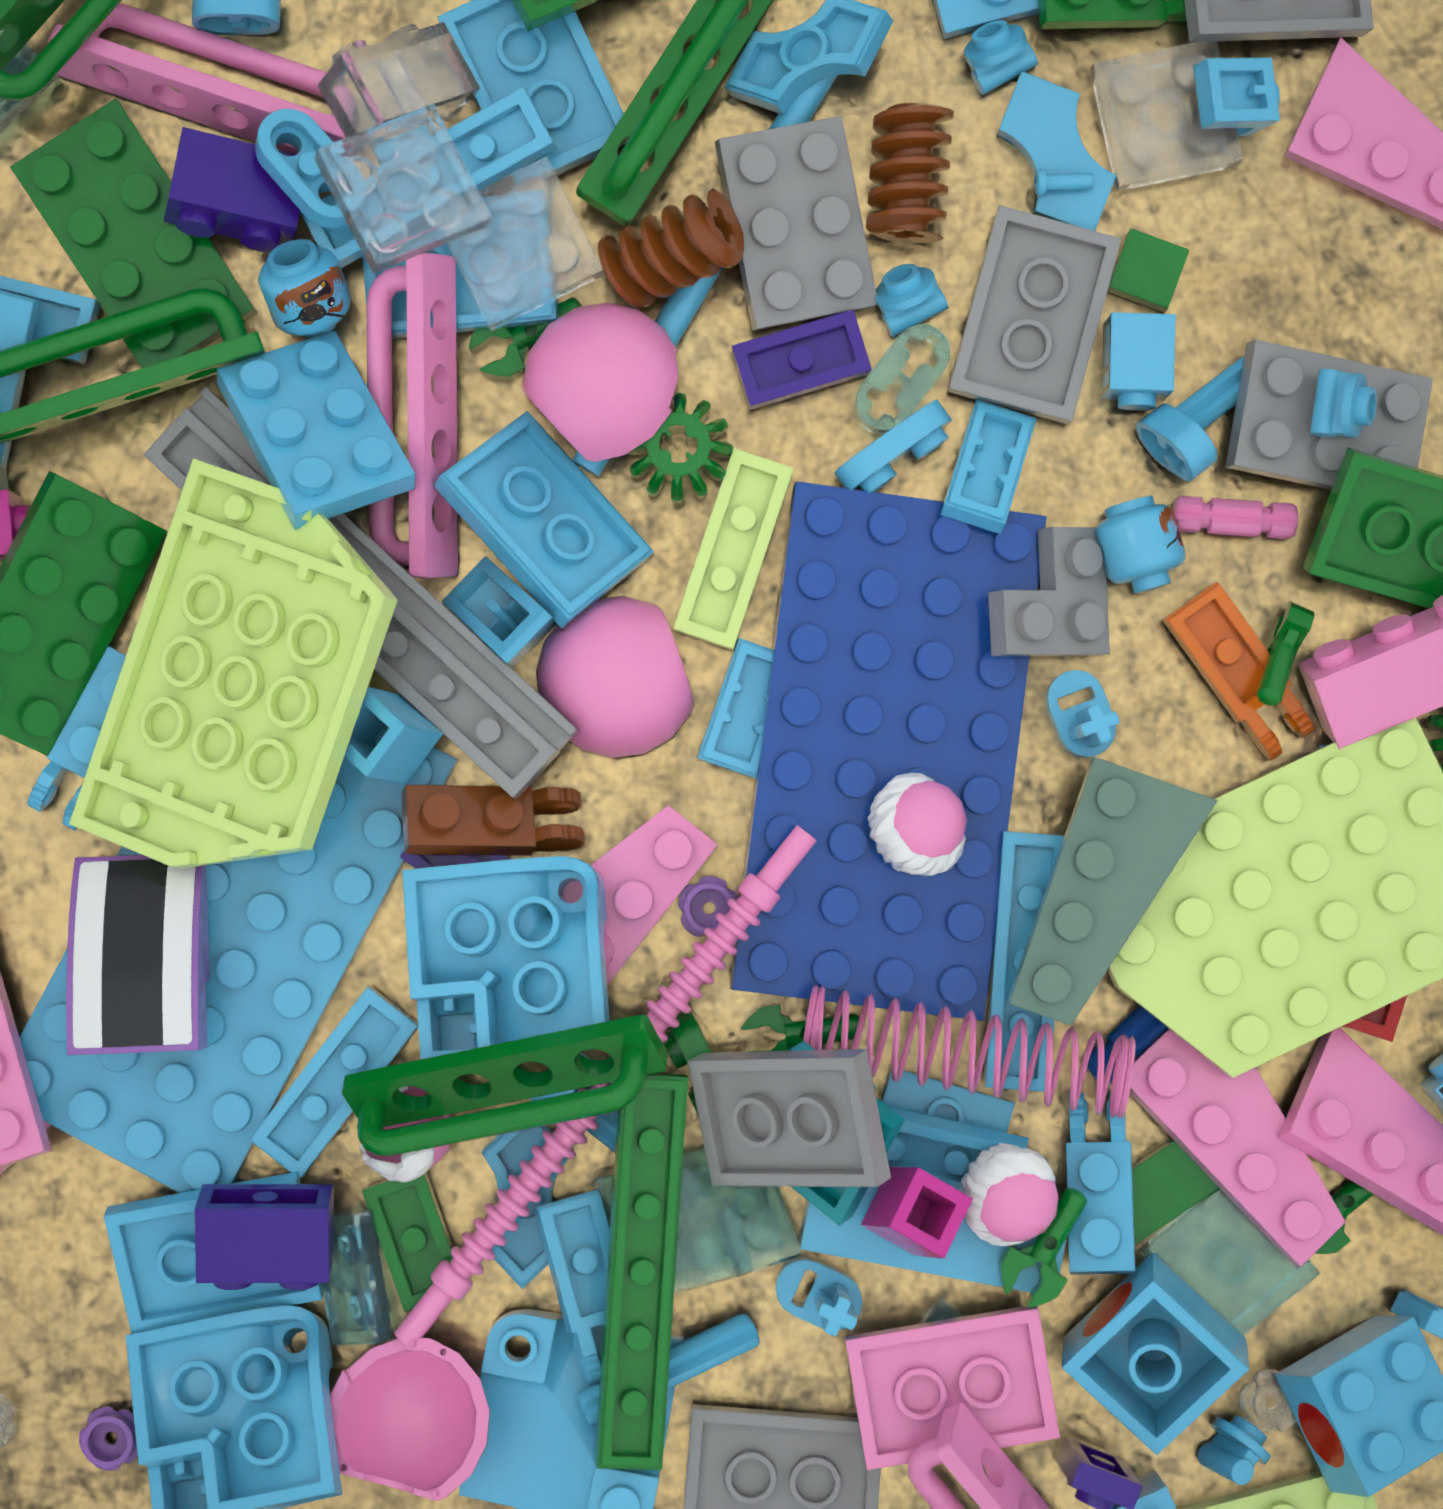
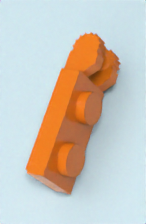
M1215 582L1162 621L1234 721L1242 723L1245 732L1255 743L1256 747L1268 760L1272 761L1282 754V747L1277 736L1268 728L1257 712L1259 708L1264 706L1257 697V691L1270 653L1222 586ZM1288 679L1282 701L1276 707L1289 728L1304 738L1313 732L1315 727L1308 714L1289 689L1292 683Z

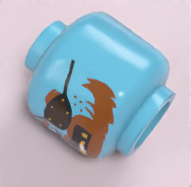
M296 239L280 244L271 251L266 263L260 270L258 283L276 327L287 334L313 338L329 333L349 310L351 295L337 258L329 249L318 247L317 244L310 240Z
M1146 496L1105 509L1104 512L1107 519L1097 525L1095 538L1102 550L1103 565L1108 579L1116 584L1132 583L1134 594L1171 584L1169 571L1180 567L1186 559V552L1172 508L1165 504H1155L1153 496Z

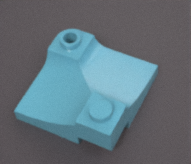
M553 856L402 870L410 999L417 1001L420 1060L610 1021L604 950V925L607 921L605 890L600 874L590 864L578 858ZM571 881H579L583 886V895L575 903H566L563 898L564 887Z
M281 1305L239 1311L125 1335L138 1464L148 1467L152 1509H282L343 1495L329 1390V1372L331 1368H334L328 1328L318 1315L299 1306ZM305 1331L307 1334L306 1347L301 1352L293 1353L291 1350L292 1338L297 1333Z
M522 1309L502 1315L489 1332L480 1378L490 1408L488 1443L473 1474L460 1485L459 1495L518 1509H653L660 1470L598 1469L594 1463L597 1423L590 1424L586 1420L578 1403L577 1393L579 1390L600 1380L590 1383L585 1382L575 1354L572 1334H567L562 1313ZM604 1324L591 1328L600 1358L602 1356ZM671 1334V1346L684 1341V1336ZM513 1336H523L529 1341L531 1351L526 1356L515 1357L508 1351L507 1341ZM675 1386L667 1391L664 1446Z

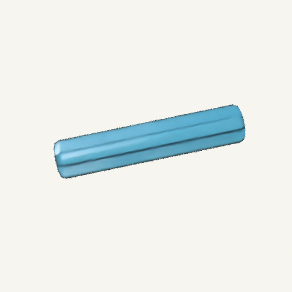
M746 1314L736 1315L671 1346L668 1389L757 1347L760 1343L759 1335L751 1318ZM600 1381L579 1390L577 1393L580 1408L590 1424L597 1423Z

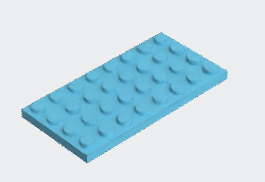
M433 747L406 784L367 778L344 756L312 850L206 865L210 981L206 982L208 1047L204 1049L67 1055L66 949L19 1037L43 1121L178 1193L200 1190L202 1184H233L255 1145L249 1139L279 1100L405 863L399 857L405 849L401 796L405 785H446L459 760ZM122 846L117 856L142 854Z

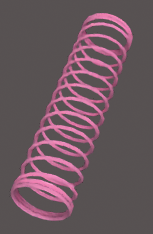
M817 985L812 988L803 1041L815 1050H822L826 990L823 986L818 988ZM847 990L843 991L839 997L825 1050H832L842 1010L841 1050H847L849 1025V993ZM870 994L864 1001L851 1049H858L868 1013L866 1049L872 1077L875 1076L878 1070L894 1013L891 1073L892 1079L895 1082L900 1080L919 1017L917 1082L922 1087L927 1081L944 1021L942 1085L947 1091L952 1085L970 1022L968 1091L972 1095L977 1090L990 1038L995 1026L993 1095L998 1099L1001 1097L1012 1053L1021 1028L1019 1100L1023 1103L1028 1096L1037 1057L1046 1032L1044 1103L1049 1107L1053 1101L1064 1054L1072 1035L1071 1110L1077 1109L1086 1069L1097 1039L1098 1070L1095 1112L1099 1116L1103 1111L1114 1067L1110 1096V1115L1112 1118L1117 1116L1119 1119L1125 1115L1135 1059L1136 1044L1133 1036L1128 1038L1126 1035H1121L1117 1038L1104 1075V1040L1100 1031L1094 1032L1088 1041L1078 1075V1034L1074 1026L1067 1029L1061 1042L1052 1074L1053 1032L1051 1025L1047 1022L1041 1026L1038 1032L1026 1074L1028 1037L1027 1025L1022 1018L1016 1022L1013 1028L1001 1070L1002 1023L999 1015L996 1014L991 1017L975 1070L976 1016L973 1010H971L964 1017L949 1070L951 1040L950 1009L945 1006L939 1013L924 1066L925 1006L920 1002L914 1009L898 1065L899 1000L895 998L889 1005L874 1061L875 1000L873 995Z

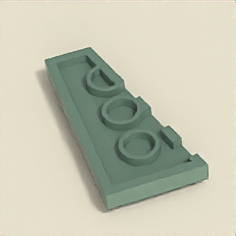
M1097 757L1091 758L1007 1003L1061 1023L1072 1025L1218 800Z

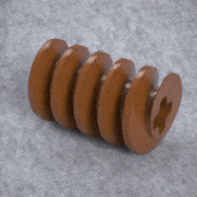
M900 103L874 116L873 129L881 137L872 141L871 154L880 162L870 167L869 179L880 187H876L868 193L867 204L872 209L879 211L867 217L866 229L871 234L884 240L900 243H929L944 239L941 235L928 231V224L946 220L947 212L930 206L929 203L932 198L947 195L949 187L931 180V174L950 169V161L933 155V149L951 145L952 136L935 130V124L952 120L954 116L953 110L933 104Z
M714 188L708 191V207L697 195L691 194L683 201V212L677 206L668 205L662 210V222L655 216L648 215L641 220L640 231L634 226L627 225L620 230L619 241L609 235L600 239L598 242V254L603 270L616 292L626 302L637 308L648 307L657 298L669 297L678 288L691 287L700 278H710L716 275L721 267L731 268L742 260L745 249L744 234L735 212L720 192Z

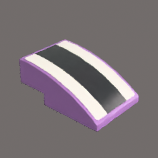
M144 855L75 858L67 944V1055L192 1051L208 1047L206 982L210 981L206 865L191 868L171 867Z

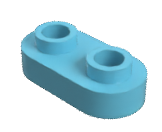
M280 109L266 116L259 126L255 142V153L260 165L300 211L314 224L325 228H339L351 223L359 214L365 197V183L360 172L309 115L295 109ZM283 143L291 144L297 149L298 154L295 156H285L278 151L276 146ZM326 191L332 192L339 197L341 202L336 205L326 204L320 199L319 194Z
M938 399L933 400L840 466L834 474L842 486L850 491L861 489L867 491L868 494L876 492L897 476L892 465L911 452L920 460L947 441L949 437L943 428L952 419Z

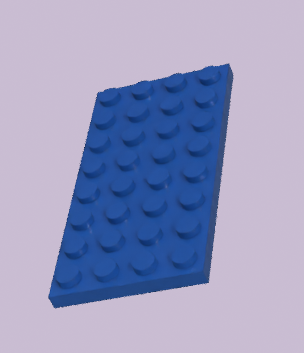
M798 481L794 483L773 642V658L767 689L768 697L764 713L759 768L755 784L743 880L749 873L757 875L796 825L814 837L817 842L778 889L777 892L780 895V900L769 913L764 911L759 913L757 916L760 920L759 926L749 925L747 927L746 933L749 935V939L747 941L741 939L736 941L735 948L737 949V954L733 956L730 980L731 990L810 999L812 988L817 985L818 988L822 986L825 988L824 1001L838 1003L841 993L847 990L849 993V1004L863 1006L866 997L872 994L875 1000V1008L888 1009L891 1001L897 998L900 1003V1011L914 1012L916 1005L922 1002L925 1006V1014L939 1015L941 1009L947 1006L950 1009L951 1017L964 1018L966 1013L973 1010L976 1020L984 1021L996 928L1002 831H1008L1029 664V656L991 657L988 592L999 590H1038L1040 575L1038 529L1046 527L1047 516L1009 511L1004 529L1001 534L940 515L944 503L942 501L877 492L868 494L867 491L853 489L850 491L848 488ZM908 773L924 774L935 782L949 787L962 801L967 817L964 832L966 841L962 855L951 869L933 876L911 875L896 871L891 863H884L883 855L877 853L876 842L869 837L871 830L868 822V816L871 813L870 807L878 792L897 775Z

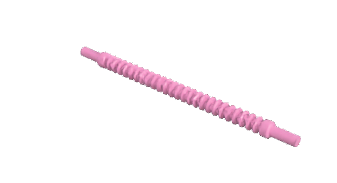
M795 826L757 875L749 873L738 886L741 896L737 900L732 898L727 900V904L730 907L729 912L726 915L722 913L716 914L715 918L719 924L714 930L709 927L704 929V934L707 936L706 941L703 944L699 942L693 943L692 947L696 952L691 959L685 956L681 958V963L684 965L683 970L680 973L676 971L670 972L669 976L672 979V983L668 988L665 986L658 987V992L661 995L660 999L657 1002L653 1000L647 1001L646 1006L649 1012L646 1016L650 1019L662 1043L668 1041V1036L665 1034L668 1027H679L680 1023L676 1019L680 1012L685 1014L691 1012V1007L688 1005L689 1000L693 997L696 999L702 998L703 994L699 990L703 983L709 985L714 983V978L711 976L713 970L716 968L724 970L726 968L725 963L722 961L726 954L733 956L737 954V949L734 947L736 941L739 939L747 941L749 939V935L746 933L747 927L749 925L759 926L760 920L757 917L761 911L769 913L780 900V895L777 892L778 889L817 842L814 837L800 826ZM613 1082L590 1086L588 1089L579 1088L577 1092L604 1087ZM597 1116L557 1123V1128L554 1132H543L544 1145L542 1147L538 1145L531 1147L532 1154L534 1155L531 1161H520L519 1164L522 1172L519 1176L515 1174L508 1176V1181L511 1184L508 1190L502 1188L497 1190L496 1194L499 1201L496 1205L493 1203L485 1205V1210L488 1213L485 1219L480 1217L474 1219L473 1223L476 1230L473 1234L470 1232L462 1234L464 1246L462 1248L452 1247L450 1250L453 1256L452 1260H442L431 1273L432 1285L394 1331L395 1336L402 1343L410 1347L408 1345L409 1340L416 1342L419 1338H423L453 1299L461 1300L465 1297L473 1286V1281L470 1277L473 1274L481 1275L484 1272L481 1265L484 1259L488 1261L495 1259L493 1247L495 1245H506L505 1232L507 1230L511 1232L518 1230L516 1218L519 1215L522 1217L529 1216L530 1211L527 1205L530 1201L535 1203L541 1201L539 1189L542 1186L545 1188L552 1187L553 1182L550 1176L553 1172L558 1174L564 1172L562 1160L565 1157L568 1159L576 1157L573 1147L576 1143H587V1137L584 1133L588 1128L592 1130L599 1128V1124L596 1121Z

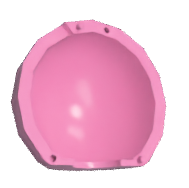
M609 302L576 307L550 323L529 351L522 380L523 392L587 461L597 462L623 456L652 438L672 412L669 407L678 381L676 357L678 350L665 328L638 309Z
M626 596L598 599L564 628L561 629L557 624L543 643L536 669L538 693L579 730L576 736L572 737L569 741L583 751L610 758L645 754L671 739L692 713L694 701L686 672L663 610L656 604Z
M419 1338L416 1342L409 1340L408 1345L410 1347L406 1346L399 1339H395L370 1348L347 1370H343L330 1394L340 1474L439 1501L447 1498L473 1474L488 1443L490 1408L480 1377L460 1353L431 1338Z

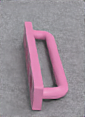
M119 3L56 74L60 77L256 142L259 126L266 116L280 109H295L309 115L353 165L357 158V126L355 122L358 116L359 103L355 91L347 81L334 74L126 4ZM55 25L48 43L60 31L63 25ZM107 28H118L326 98L333 103V112L331 115L99 38V35ZM109 66H111V67H113V68H116V69L119 70L120 72L111 69ZM168 86H171V87L177 89V90L180 91V92H177V91H175V90L169 88ZM228 106L233 107L240 112L234 111L230 109ZM283 143L276 146L278 150L298 154L297 149L291 144Z
M409 253L406 257V265L386 269L375 278L369 289L366 304L367 388L393 433L392 300L398 292L407 291L408 461L415 472V487L413 490L408 491L409 541H400L395 535L394 496L369 504L370 538L399 565L409 567V574L413 578L456 576L458 573V513L433 485L442 473L457 463L456 261L453 256ZM431 311L433 315V328L430 321ZM431 376H433L434 383L433 394L431 390ZM432 440H433V442H434V456H433V457H432V450H431ZM433 504H434V510H435L434 522H433V519H432V507H433Z
M963 1403L944 1409L937 1437L925 1441L916 1447L908 1460V1477L915 1489L932 1509H966L934 1471L933 1468L942 1463L981 1509H1051Z

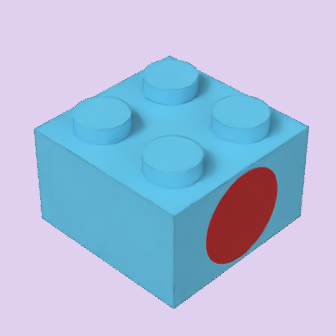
M1153 1252L1136 1267V1274H1129L1063 1337L1062 1369L1156 1455L1249 1370L1246 1338Z
M1375 1315L1274 1374L1330 1492L1370 1497L1443 1452V1376L1414 1316Z

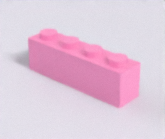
M1443 595L1434 601V607L1412 616L1401 614L1388 617L1373 627L1374 632L1352 641L1340 639L1328 642L1314 651V657L1298 663L1321 728L1332 742L1337 743L1339 749L1443 706Z

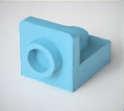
M1206 58L1193 66L1201 129L1233 128L1234 135L1241 137L1250 136L1280 121L1278 108L1280 92L1274 78L1272 58Z

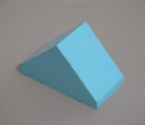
M486 556L442 600L458 618L512 669L557 625L553 617Z

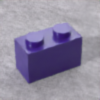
M182 127L163 222L175 224L181 232L195 237L206 238L218 234L240 239V242L247 248L260 252H271L280 244L293 240L298 225L300 209L260 165L255 153V144ZM278 150L281 154L285 156L297 155L294 153Z
M202 1184L195 1206L196 1283H213L215 1287L223 1290L244 1289L252 1285V1283H279L281 1287L286 1289L305 1290L316 1286L318 1283H329L334 1260L333 1184Z

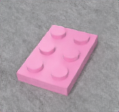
M1023 1306L844 1336L867 1470L908 1464V1460L916 1447L925 1441L937 1437L944 1409L959 1403H963L1000 1448L1060 1438L1039 1308L1037 1306L1032 1308Z

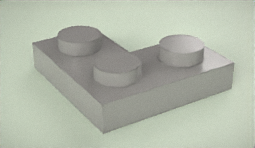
M1053 526L1038 529L1040 590H999L988 592L991 657L1100 656L1110 654L1106 572L1103 565L1102 550L1095 538V527Z

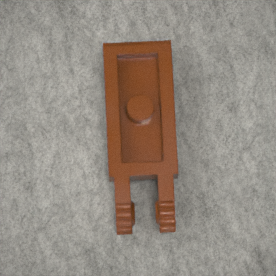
M405 785L401 793L404 847L407 854L531 856L533 851L559 850L562 852L576 850V848H581V845H584V830L581 829V826L549 824L535 828L534 814H566L578 811V808H581V794L578 792V789L545 787L532 791V787H528L517 800L512 798L500 786Z

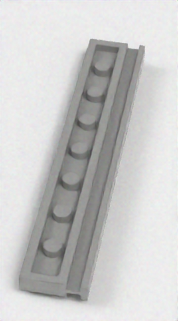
M207 387L199 393L201 397L191 408H185L143 454L181 490L183 489L193 458L271 485L231 409ZM344 513L328 518L398 599L374 670L501 788L517 800L560 753L559 751L572 737L576 736L579 730Z

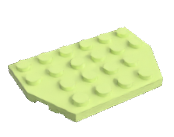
M193 458L69 822L70 825L168 866L178 868H191L313 849L398 601L326 516L318 513L311 519L310 510L301 517L308 522L295 530L281 503H286L279 488Z
M1417 718L1403 722L1341 749L1338 748L1336 742L1330 743L1214 798L1218 800L1107 970L1118 990L1132 1001L1138 1003L1167 1026L1166 1028L1184 1042L1190 1044L1204 1055L1208 1061L1232 1078L1442 979L1443 772Z

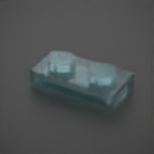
M372 1210L334 1213L333 1266L329 1283H322L332 1345L376 1344L394 1338L389 1313V1301L386 1295L379 1254V1241L375 1231Z

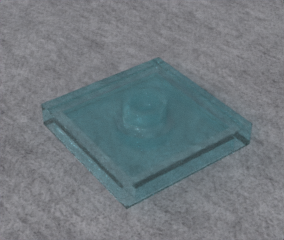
M1220 1188L1189 1208L1138 1249L1144 1259L1153 1252L1242 1335H1245L1320 1274L1309 1259L1301 1267H1294Z

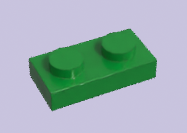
M427 1172L413 1181L384 1180L361 1190L404 1312L412 1310L432 1285L431 1273L442 1260L451 1261L453 1258L450 1252L453 1245Z

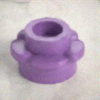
M715 876L702 877L698 884L687 885L681 892L678 906L683 912L681 916L682 925L690 934L696 937L705 935L704 929L707 927L714 930L719 924L715 918L716 914L722 913L726 915L729 912L730 907L727 904V900L730 898L737 900L739 898L737 892L729 890L727 883ZM706 902H713L716 906L715 912L706 914L703 910V905Z
M105 1406L96 1409L88 1416L87 1427L80 1431L79 1444L83 1454L92 1464L103 1470H117L122 1463H131L138 1457L134 1415L127 1409L115 1411L113 1407ZM108 1432H114L117 1435L116 1443L112 1444L106 1440Z

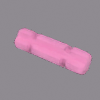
M1180 496L1174 500L1172 507L1180 532L1198 533L1201 528H1206L1207 534L1257 537L1263 532L1266 533L1267 538L1289 539L1295 536L1298 526L1297 506L1291 503L1272 502L1268 507H1263L1262 501L1212 498L1208 503H1204L1202 497Z

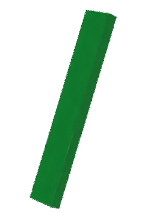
M659 1073L646 1075L643 1088L637 1097L624 1108L618 1110L594 1460L598 1469L662 1470L689 1079L686 1075Z

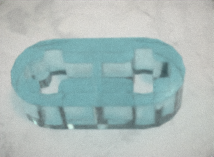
M917 324L905 329L861 384L855 397L854 413L857 421L865 430L873 434L884 435L913 414L942 376L950 360V345L947 337L939 329L928 324ZM925 340L931 342L935 346L931 357L937 364L932 368L928 364L923 363L911 378L903 374L901 371L907 365L911 355L905 346L909 342L915 346H920ZM895 381L903 387L893 404L899 414L895 418L886 413L879 420L873 418L869 414L873 403L867 398V395L873 392L881 396Z

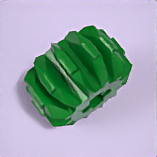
M677 393L674 398L675 412L670 413L652 438L629 452L632 455L645 456L630 466L629 470L632 477L640 478L654 471L655 473L649 480L646 488L647 493L655 497L660 493L667 481L672 483L670 492L673 503L682 502V484L689 482L698 498L701 499L707 496L708 490L701 475L704 473L713 480L720 482L723 481L726 475V470L710 458H728L733 453L732 444L722 441H711L727 431L728 424L724 418L716 419L704 425L703 422L709 415L711 404L706 400H702L697 404L691 415L686 413V395L684 393ZM672 435H686L687 445L697 447L694 455L686 452V462L675 463L672 462L670 451L661 450L664 441L672 445Z

